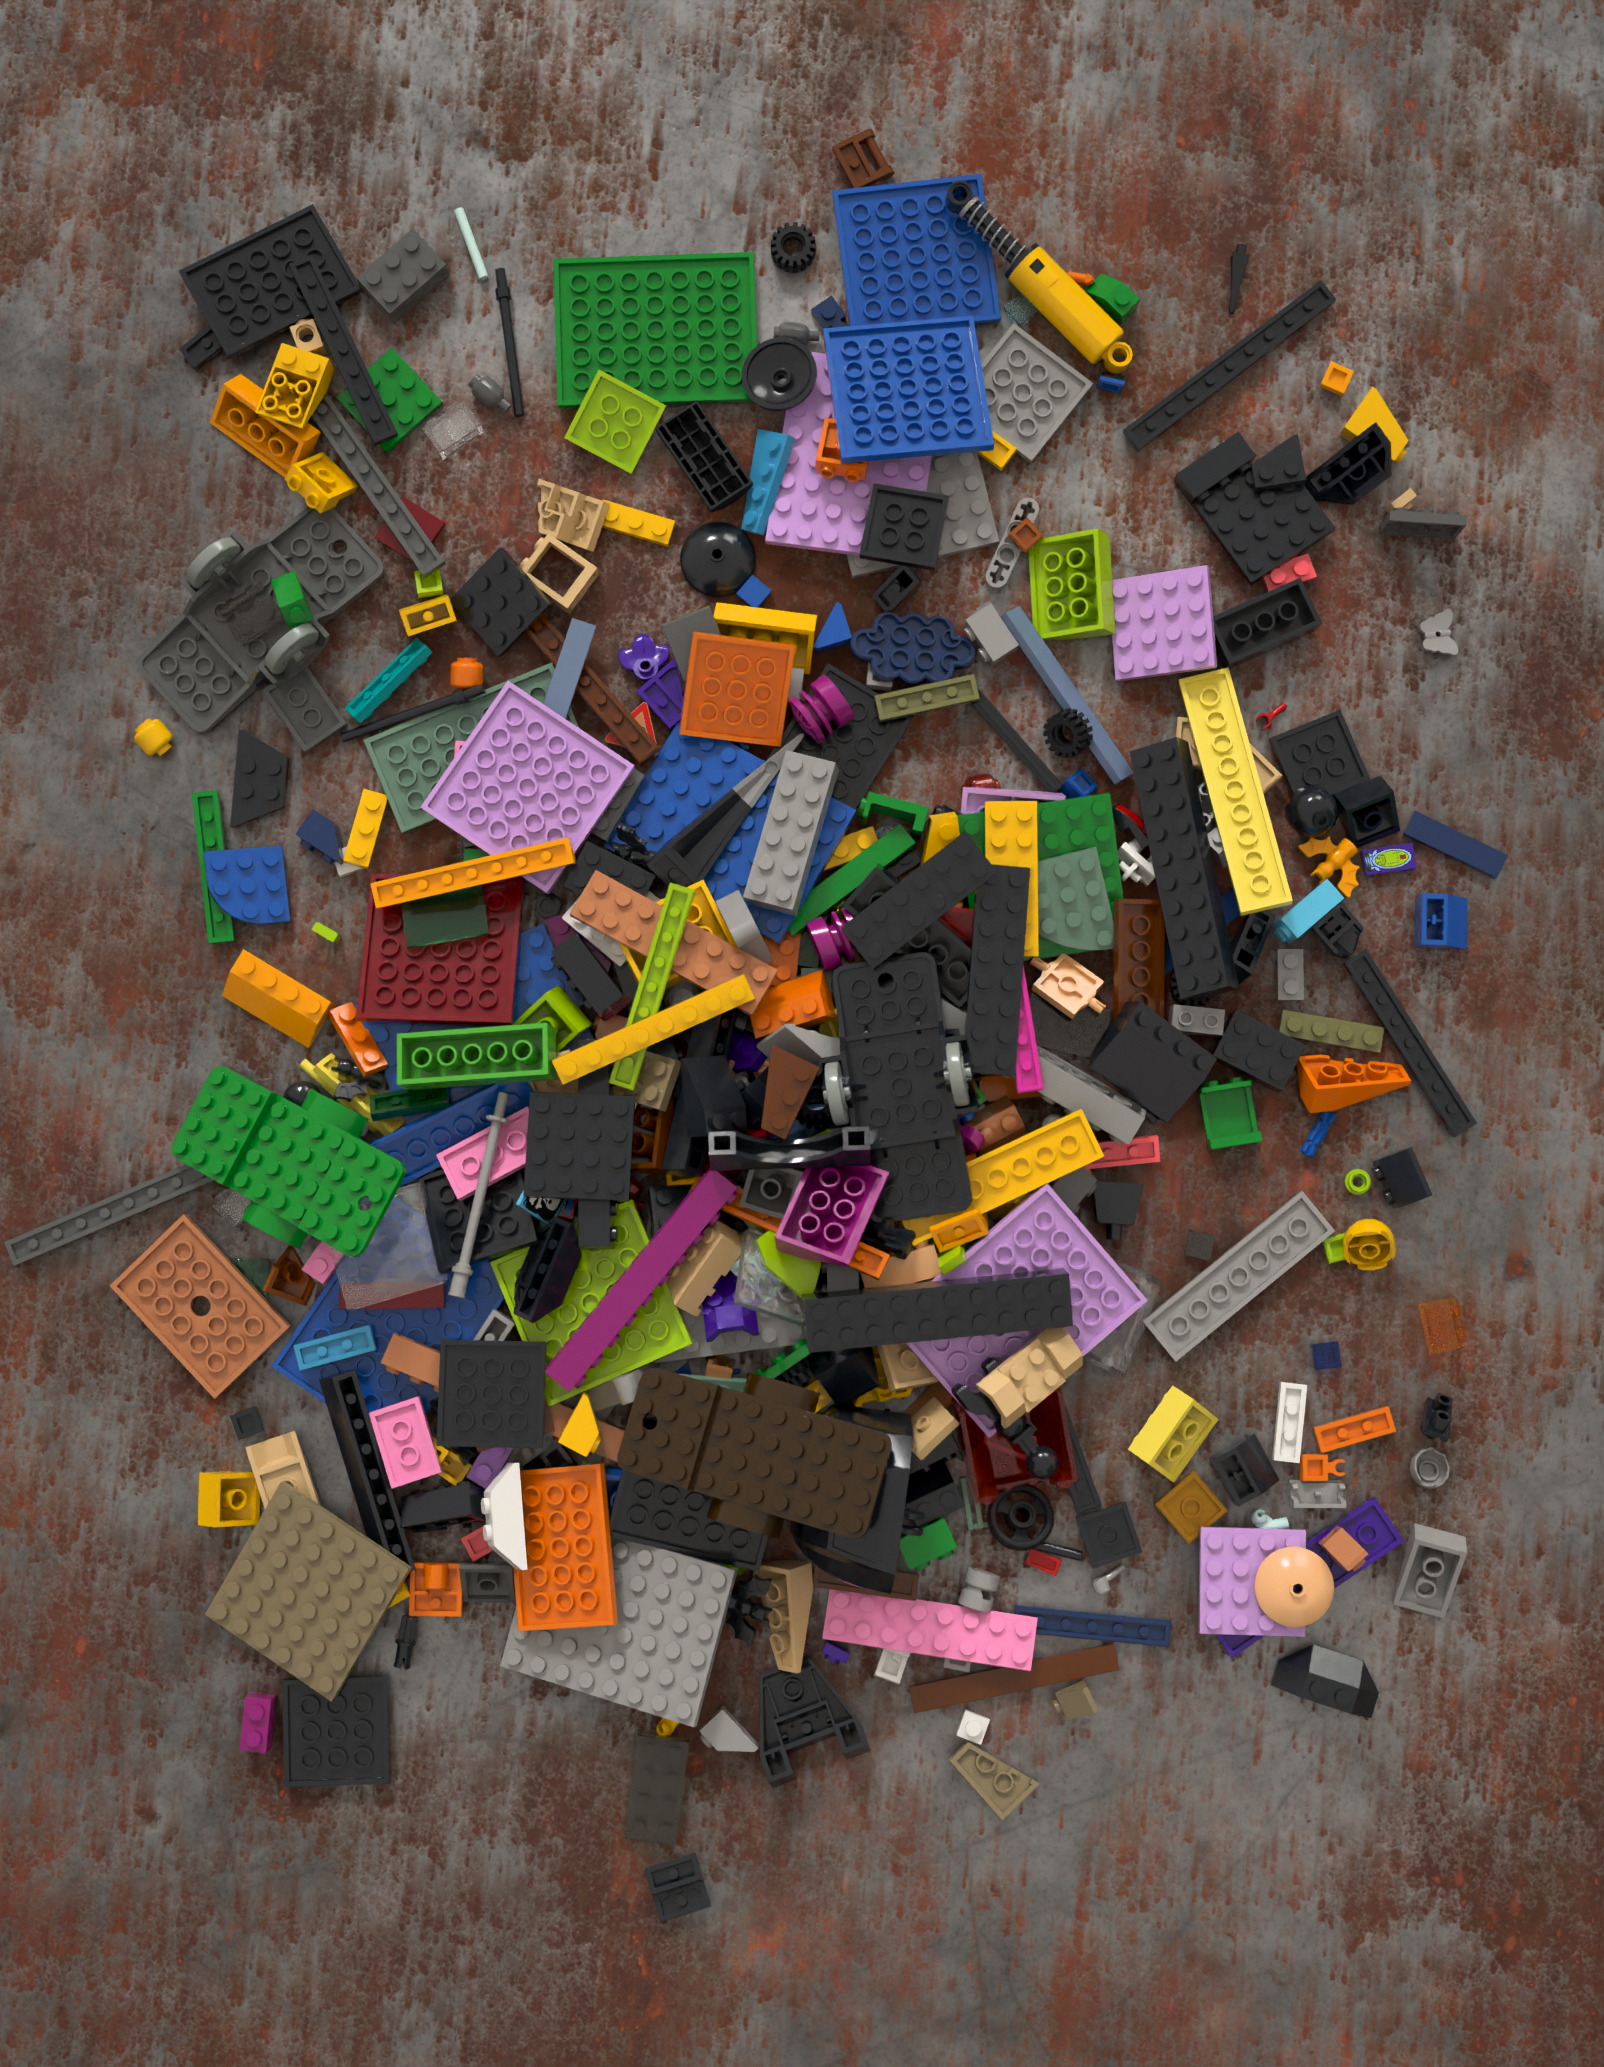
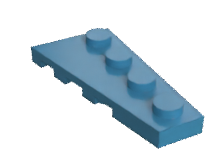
M761 429L757 430L750 472L753 486L747 491L742 530L764 536L796 438L787 434Z

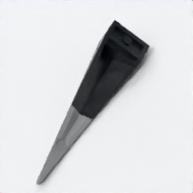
M804 734L796 736L668 840L645 865L667 887H669L670 883L688 887L703 880L738 827L780 770L786 750L793 752L803 739Z

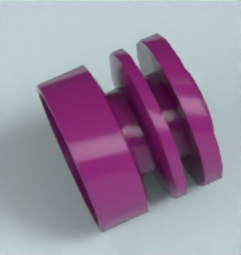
M822 675L810 684L813 697H810L803 690L798 693L803 704L795 696L788 700L799 725L817 743L825 740L821 729L828 736L833 734L830 721H833L841 728L855 718L844 696L826 675Z
M845 907L840 908L843 918L841 921L835 911L831 912L832 924L829 926L821 916L806 922L810 939L826 973L842 966L840 954L845 953L850 962H854L855 958L852 949H855L859 957L863 958L841 929L842 926L854 918Z

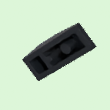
M1267 910L1247 914L1230 942L1238 984L1252 975L1275 919V915Z

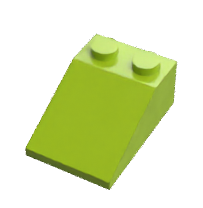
M559 985L546 992L512 1024L549 1023L556 1028V1053L567 1048L592 1025L589 1019Z

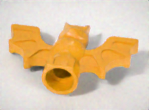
M1330 836L1324 840L1309 838L1307 843L1297 847L1306 858H1311L1317 854H1325L1326 860L1321 862L1310 876L1316 874L1321 879L1320 885L1327 878H1330L1335 870L1340 869L1341 879L1337 884V889L1346 898L1351 896L1353 888L1359 885L1355 876L1359 866L1352 864L1350 858L1358 850L1351 841L1344 838L1335 846L1332 844Z

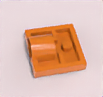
M414 1562L416 1570L410 1572L409 1616L461 1617L463 1615V1597L459 1571L461 1563Z

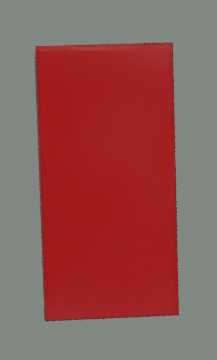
M1031 1549L1025 1564L1056 1576L1062 1560Z

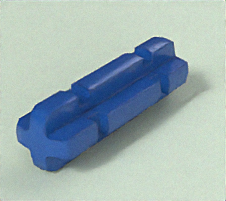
M1321 1112L1320 1120L1316 1121L1307 1137L1308 1141L1304 1142L1300 1149L1301 1153L1308 1157L1315 1155L1316 1147L1320 1146L1329 1130L1328 1126L1336 1118L1333 1112Z

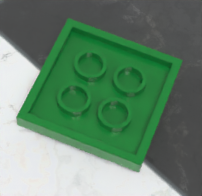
M393 348L389 349L367 369L398 433V437L379 444L387 454L443 405L436 394ZM345 388L336 396L337 401L368 433L348 389Z

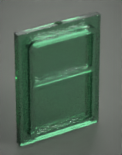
M482 885L401 903L407 948L489 935Z

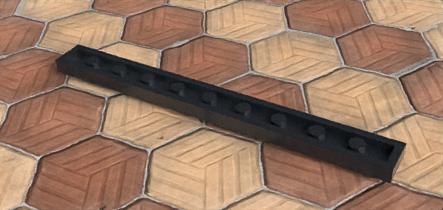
M1320 280L1123 430V434L1139 452L1334 304L1336 298Z

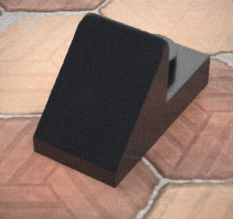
M900 565L871 596L885 612H893L908 596L918 591L922 580L911 567Z

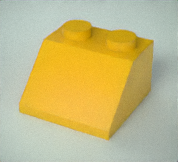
M583 1392L559 1437L558 1443L587 1457L589 1451L593 1454L595 1453L601 1441V1436L598 1435L599 1426L589 1393Z
M199 1472L198 1525L230 1527L256 1525L260 1519V1493L253 1472Z

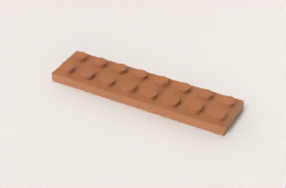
M595 870L570 912V916L647 958L663 906ZM687 920L671 972L705 991L745 974L755 999L735 1008L753 1016L778 970Z

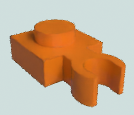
M1300 1454L1299 1480L1328 1481V1473L1344 1476L1345 1472H1337L1335 1467L1337 1463H1345V1460L1334 1458L1328 1462L1327 1454Z

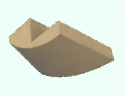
M538 479V487L541 488V502L538 503V512L540 514L538 521L539 533L545 535L549 533L558 540L594 552L610 503Z

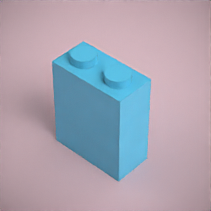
M1326 879L1272 925L1275 928L1274 934L1281 942L1292 943L1341 902L1344 897Z

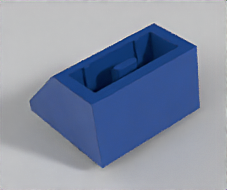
M1422 893L1415 897V948L1466 950L1467 898L1450 894Z

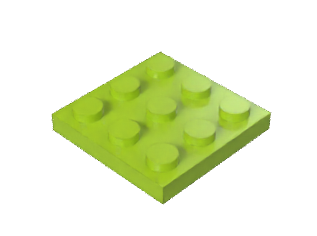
M598 370L564 438L632 474L667 406L609 374Z

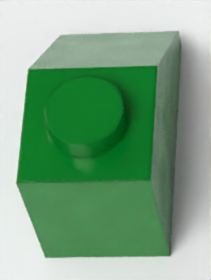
M1100 274L1093 284L1084 290L1119 326L1137 310L1140 298L1122 281L1104 274Z

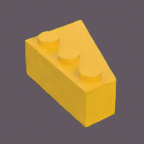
M955 812L929 815L919 866L960 835L958 817Z

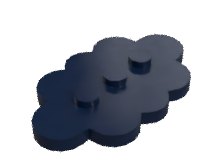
M883 612L874 619L871 629L866 628L856 631L849 645L850 652L854 658L861 662L870 663L871 673L876 679L882 682H893L899 679L908 686H917L923 681L930 684L951 679L954 669L960 670L969 667L976 655L974 644L967 637L955 635L954 625L946 617L933 616L927 620L923 615L916 612L907 613L902 618L896 613Z

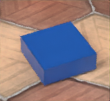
M752 575L736 593V596L749 607L759 608L772 593V590Z

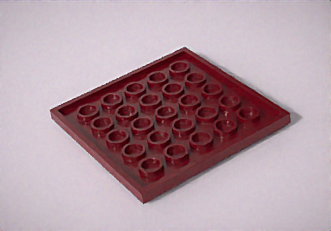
M371 874L370 883L404 875ZM524 878L505 879L379 909L375 906L370 884L356 1012L357 1021L491 1026L512 1025Z

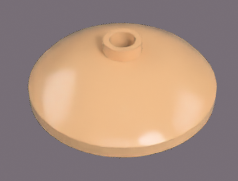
M1284 1547L1272 1552L1262 1561L1255 1575L1254 1591L1260 1608L1270 1619L1284 1626L1302 1627L1314 1623L1326 1613L1333 1599L1334 1581L1329 1567L1320 1556L1305 1548ZM1295 1584H1300L1302 1587L1299 1593L1293 1592Z

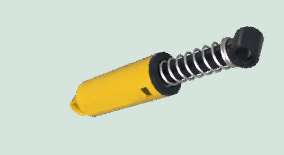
M958 180L951 183L945 199L947 209L952 213L959 214L961 220L966 219L968 227H974L975 234H981L982 241H988L989 248H995L996 255L1004 257L1003 263L1009 262L1011 264L1005 277L1091 364H1096L1103 359L1104 366L1110 373L1120 374L1124 372L1132 360L1133 354L1129 345L1119 342L1124 334L1123 329L1038 243L1032 244L1025 250L1026 245L1022 247L1018 243L1019 238L1015 240L1011 236L1012 231L1008 233L1004 229L1005 224L1001 226L996 221L998 217L994 218L990 214L991 209L987 211L983 207L984 202L979 203L980 198L973 195L972 188L967 182ZM961 194L965 199L958 201L954 199L953 195ZM1120 354L1124 361L1116 362L1112 355Z

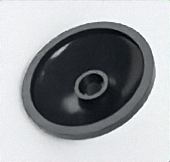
M785 337L772 338L757 345L747 356L742 368V384L746 394L757 406L770 411H784L801 404L811 394L817 379L816 362L809 349L801 342ZM780 379H786L785 383H778Z
M712 522L698 527L686 538L681 549L680 564L686 581L696 591L710 597H726L738 592L753 575L756 555L751 540L741 529L729 523ZM717 551L721 552V553H722L721 558H719V559L714 558V557H713V553H714V552H717Z

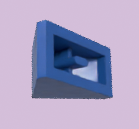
M836 602L813 646V652L819 654L850 644L852 636L840 603Z

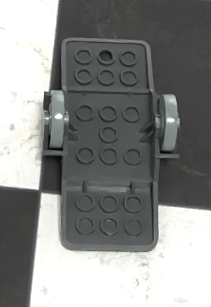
M308 506L267 539L253 543L250 546L234 531L231 534V538H222L205 548L189 566L186 577H182L179 580L192 597L189 599L183 613L141 654L138 660V669L194 731L206 733L258 688L256 685L265 677L274 685L282 684L311 664L322 652L330 638V634L322 626L331 618L335 620L384 575V564L334 508L319 513L316 509ZM344 541L347 544V550L342 554L335 553L333 551L334 544ZM295 571L305 592L313 620L289 629L279 608L271 580Z

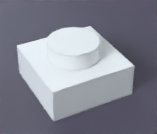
M965 1709L956 1736L981 1745L990 1719Z

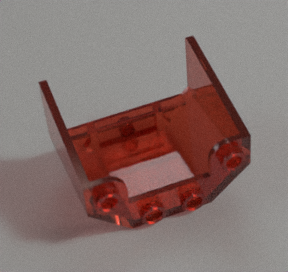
M1058 1387L1032 1410L1024 1413V1415L1037 1428L1031 1435L1036 1443L1052 1448L1059 1458L1058 1470L1052 1477L1048 1478L1049 1482L1052 1485H1056L1057 1488H1067L1072 1483L1078 1482L1063 1392ZM954 1397L951 1398L955 1419L960 1423L957 1429L970 1491L975 1503H993L995 1498L999 1496L998 1489L1007 1491L1016 1488V1485H1036L1041 1483V1480H1045L1034 1478L1029 1474L1025 1465L1027 1455L1020 1447H1017L1016 1444L1008 1443L1006 1438L1001 1437L997 1432L989 1438L962 1408L960 1403Z

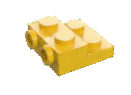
M323 452L292 464L284 479L292 491L298 492L305 498L306 504L310 508L316 509L319 513L336 507L340 499L355 493L359 486Z

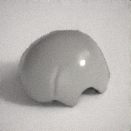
M1430 1447L1415 1454L1411 1459L1409 1470L1411 1477L1418 1485L1427 1489H1435L1442 1486L1449 1478L1450 1466L1445 1454Z

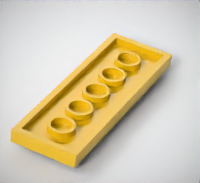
M985 801V857L993 865L1030 868L1024 957H1038L1037 801Z

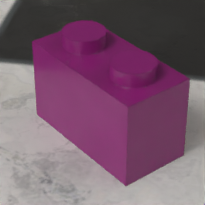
M250 1693L245 1697L240 1751L267 1753L272 1748L277 1695Z

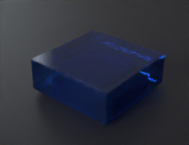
M1338 1341L1311 1344L1314 1370L1341 1367Z

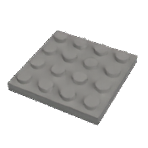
M1015 323L1012 324L981 363L992 431L1016 447V453L1029 463L1033 462L1093 386L1090 380Z

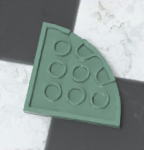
M1096 847L1038 861V933L1055 943L1076 949L1107 950L1114 948V922Z

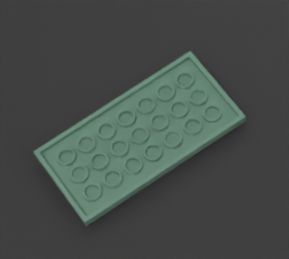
M551 662L508 681L543 704L555 669ZM507 681L486 689V694L468 699V702L459 706L454 704L364 739L402 834L438 820L420 807L453 761L455 742L468 739ZM570 707L566 720L579 728Z

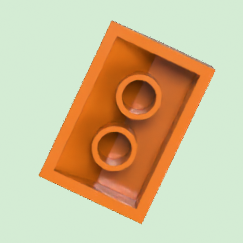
M822 969L769 987L753 1016H750L755 1038L763 1040L785 1023L809 1029L836 1020L837 1016L825 970Z

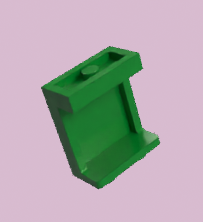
M869 792L867 798L862 797L858 817H862V825H867L870 812L913 822L911 837L920 840L929 807Z
M1244 1077L1229 1079V1084L1219 1085V1081L1203 1083L1204 1088H1200L1197 1091L1207 1150L1261 1142V1131H1258L1251 1093L1252 1080L1245 1081Z

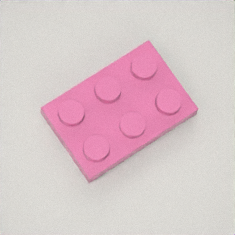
M420 1396L369 1413L391 1489L443 1472Z

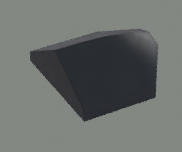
M1339 902L1318 920L1310 930L1332 956L1346 959L1355 951L1359 936L1363 931V926L1342 902Z

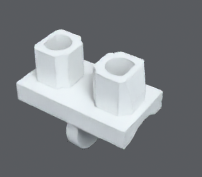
M1136 839L1129 843L1125 842L1118 850L1119 867L1124 872L1121 880L1125 881L1130 877L1136 883L1141 881L1147 887L1155 878L1152 858L1150 856L1146 860L1139 854L1144 848H1141Z

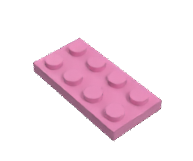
M528 1106L505 1118L509 1120V1124H502L488 1186L525 1167ZM491 1126L436 1155L459 1201L475 1194Z

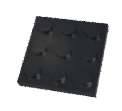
M874 483L859 554L860 559L935 571L949 496Z
M499 548L450 599L453 606L498 657L503 656L553 605L504 548Z
M1341 710L1269 739L1291 794L1304 786L1317 785L1327 790L1333 796L1338 792L1370 780Z

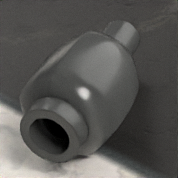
M782 322L780 326H774L773 338H791L806 345L809 341H819V331H809L808 327L802 323Z
M476 374L470 381L468 386L472 388L473 396L490 408L499 407L504 412L511 408L512 404L504 399L503 389L490 377H481Z

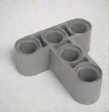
M739 890L715 901L737 947L768 965L773 963L774 960Z
M654 1362L586 1391L589 1393L594 1412L620 1403L625 1405L634 1402L640 1378L645 1370L656 1368Z

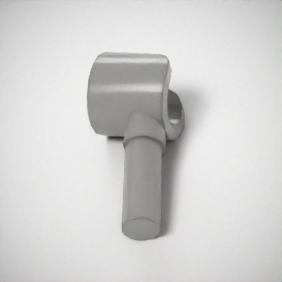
M1120 1564L1110 1573L1094 1579L1093 1586L1096 1593L1102 1594L1110 1590L1108 1581L1125 1570L1123 1564Z

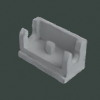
M1288 1479L1289 1506L1293 1508H1346V1500L1343 1498L1345 1484L1341 1483V1480L1301 1481L1299 1479Z

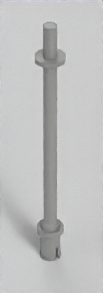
M498 1092L493 1116L486 1115V1119L491 1121V1127L460 1260L455 1266H452L454 1274L450 1291L448 1292V1295L465 1298L469 1275L472 1276L473 1273L469 1263L502 1124H509V1120L503 1118L509 1096L507 1093Z

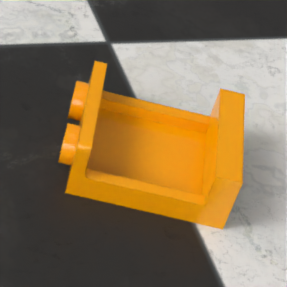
M976 1208L929 1226L930 1233L939 1252L941 1253L988 1235L987 1212L981 1215L979 1209Z

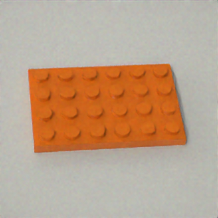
M604 1463L520 1470L527 1570H518L513 1567L518 1631L618 1624Z

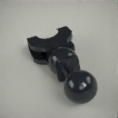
M987 1357L981 1363V1368L986 1376L999 1366L990 1357ZM959 1383L952 1387L951 1392L965 1410L977 1415H986L988 1419L994 1421V1428L1001 1437L1006 1438L1008 1443L1013 1445L1017 1443L1027 1455L1025 1465L1030 1475L1037 1479H1048L1057 1472L1059 1458L1056 1452L1048 1446L1036 1443L1028 1433L1033 1427L1027 1423L1024 1414L1009 1427L1003 1428L1001 1425V1415L989 1397L982 1392L973 1393L968 1387Z

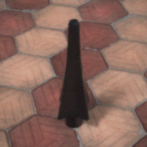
M1237 244L1236 252H1232V256H1230V314L1235 312L1240 285L1250 254H1246L1247 245Z

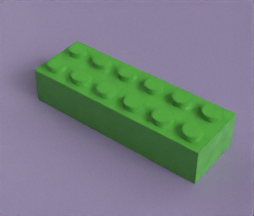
M549 1023L399 1033L397 1034V1085L406 1090L557 1080V1071L552 1063V1060L557 1058L556 1028Z

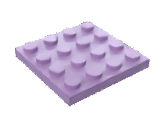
M1204 565L1112 580L1116 634H1112L1116 681L1120 682L1217 668L1209 566Z
M1200 1526L1198 1633L1305 1637V1626L1288 1627L1270 1619L1262 1611L1255 1596L1254 1580L1260 1564L1272 1552L1284 1547H1301L1306 1549V1530ZM1300 1584L1293 1586L1294 1593H1299L1302 1589Z

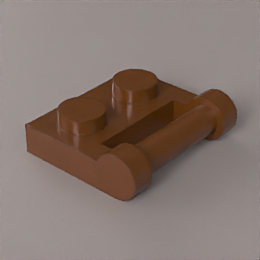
M867 129L832 146V151L852 188L871 186L881 180L891 178L895 173L891 165H888L874 139L876 136L872 129ZM861 144L867 145L879 170L873 172L860 146Z

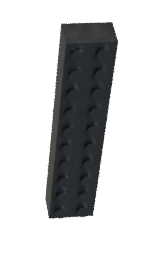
M1174 737L1130 751L1180 999L1195 1001L1240 989L1189 744L1183 739Z
M1064 1268L802 1294L806 1347L809 1353L1073 1326L1069 1273Z

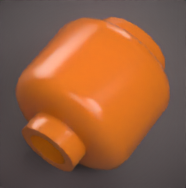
M458 657L457 661L453 662L450 667L451 686L466 690L483 684V665L477 662V658Z

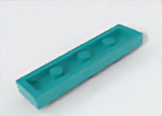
M416 637L344 709L359 723H362L373 714V711L383 701H386L391 696L392 692L400 684L406 682L410 674L418 666L423 665L433 652Z

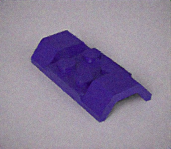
M729 1270L727 1275H721L713 1286L716 1290L711 1297L707 1295L702 1302L707 1342H712L721 1333L743 1330L753 1336L759 1335L754 1292Z

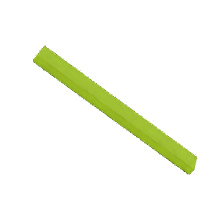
M674 883L669 884L626 1027L659 1012L696 890ZM648 1047L615 1061L609 1083L634 1091Z

